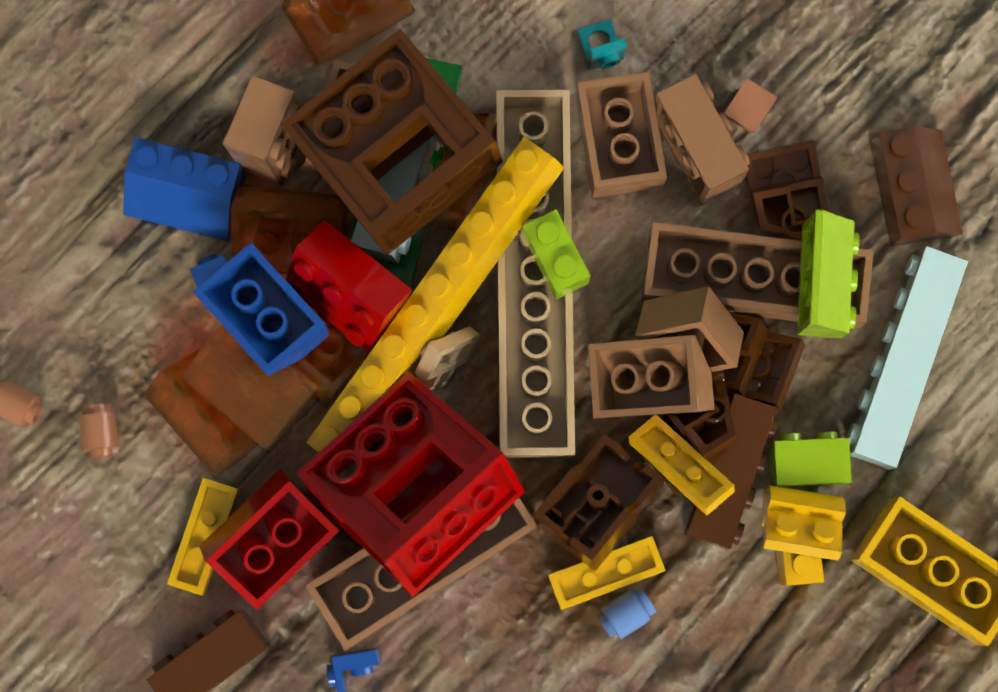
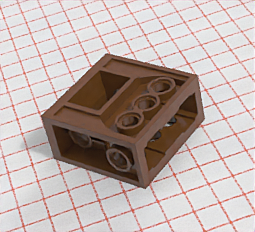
M401 28L281 123L298 148L386 255H389L503 163L495 139ZM433 136L451 158L394 202L378 183V180Z

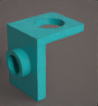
M610 19L577 30L590 70L599 67L607 69L624 60L627 47L625 38L617 39ZM602 32L608 36L610 43L592 48L589 44V38L593 33Z

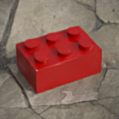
M325 220L295 248L285 279L299 296L317 311L322 320L335 325L345 333L347 339L352 344L362 347L368 353L372 351L407 302L412 291L410 287Z
M280 468L202 542L199 548L205 562L258 610L339 532V529L330 516Z

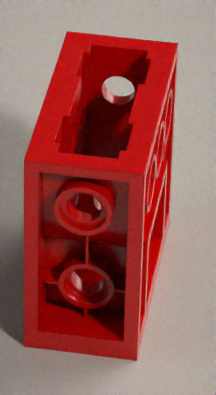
M407 372L297 472V475L324 510L412 597L525 492L503 452L410 372ZM402 414H413L411 416L412 419L405 425L397 426L395 424ZM384 440L376 449L369 452L373 443ZM348 464H356V469L346 478L339 477L343 467Z

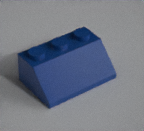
M135 137L125 170L123 214L128 217L228 242L247 173L242 165L237 162Z
M249 243L192 291L267 376L300 361L330 335L326 324L252 243Z

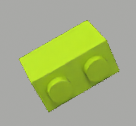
M557 209L522 226V235L555 300L589 284L591 275Z
M838 432L815 433V439L801 440V433L779 434V441L769 443L771 485L797 487L852 483L849 438H838Z

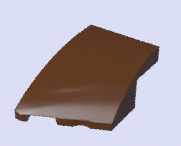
M809 140L747 153L750 164L747 165L749 171L746 174V180L759 229L802 240V226L814 211L824 210L829 212L824 180L820 176L815 141Z
M729 312L744 331L737 367L723 370L727 394L732 396L736 393L781 410L805 347L803 340L768 332L759 318Z
M723 370L712 372L714 410L663 414L661 418L712 465L723 456L736 439ZM653 466V468L657 471V473H659L661 476H663V475ZM663 476L668 487L675 495H678L681 491Z

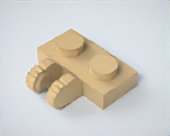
M469 326L457 332H450L447 336L438 340L429 341L419 354L421 361L415 371L416 378L431 391L436 387L445 386L454 369L467 363L480 334Z

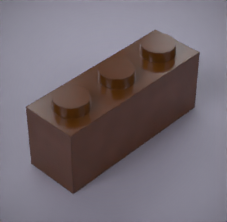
M231 609L213 622L217 628L204 636L202 632H199L183 644L186 650L175 659L169 654L152 667L155 673L146 680L154 692H210L271 646L245 610L235 614Z

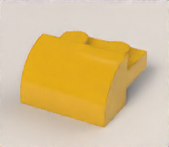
M768 485L763 494L762 504L763 548L839 561L842 554V521L846 514L845 499L839 496Z

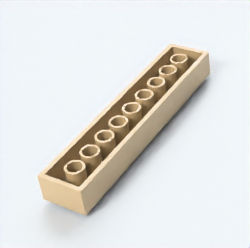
M496 90L497 146L503 161L497 167V174L523 137L553 156L565 168L525 224L557 209L572 238L570 91ZM521 228L498 260L500 450L506 458H574L573 292L555 300L522 235Z

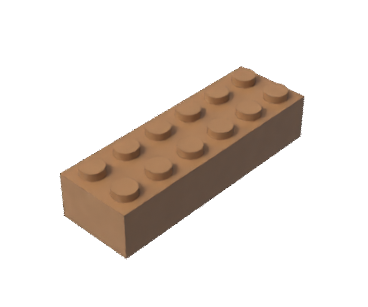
M653 222L649 230L641 302L709 286L728 312L798 322L802 241ZM859 249L858 254L853 255L852 269L858 271L857 289L855 292H851V306L856 308L854 329L860 328L867 321L874 250Z
M518 498L414 597L364 549L313 580L305 587L346 651L524 537L538 526L520 498Z

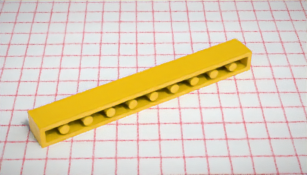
M523 137L306 442L317 452H320L407 372L416 376L415 371L421 361L419 354L422 348L429 341H435L444 337L565 168L553 156Z

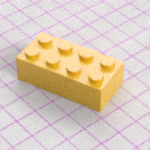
M902 497L890 498L850 560L975 645L989 646L998 632V562Z

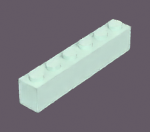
M928 246L919 251L917 255H911L905 269V274L909 275L906 287L899 289L893 304V308L898 309L893 322L888 321L882 334L881 341L886 343L882 356L876 355L870 368L869 375L874 377L870 390L864 389L857 409L861 410L862 413L858 424L853 423L846 437L849 438L850 456L887 470L897 468L968 261Z

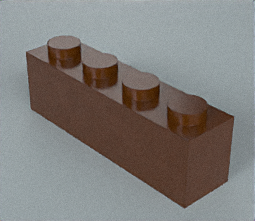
M736 393L729 398L736 439L723 456L713 465L734 484L735 492L708 515L703 513L694 504L684 533L685 536L725 550L731 549L732 543L738 545L741 540L745 524L741 523L740 519L744 508L749 510L752 506L756 488L751 486L755 474H762L768 454L764 453L763 449L767 438L771 440L774 438L779 425V419L774 417L777 410L776 407Z

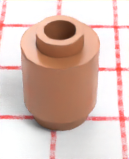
M0 380V417L23 429L30 424L35 425L44 410V406L41 405V396L12 381L3 382Z
M112 404L83 406L82 415L79 416L82 452L90 453L91 459L112 457L113 450L120 448L117 414L112 412Z

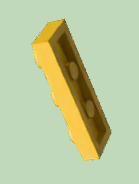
M656 414L628 437L629 444L706 515L711 513L735 492L734 484Z
M206 478L202 479L167 585L205 596L213 568L205 562L199 545L232 515L240 489Z
M650 536L613 550L596 572L584 562L549 574L548 577L560 610H564L666 570L654 538Z

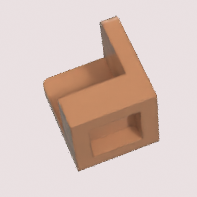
M746 79L724 112V115L728 121L731 120L748 132L755 133L774 105L777 97L751 80Z

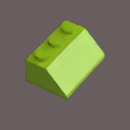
M815 210L802 226L797 335L842 339L849 334V329H854L856 322V308L851 306V292H855L857 289L858 271L852 269L853 255L858 254L860 237L859 233H854V221L824 210Z

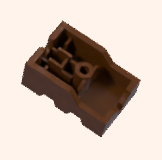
M603 434L585 458L568 471L533 514V517L539 529L596 572L612 552L616 542L622 535L628 532L640 512L652 502L664 487V478L648 465L632 461L631 456L618 443Z

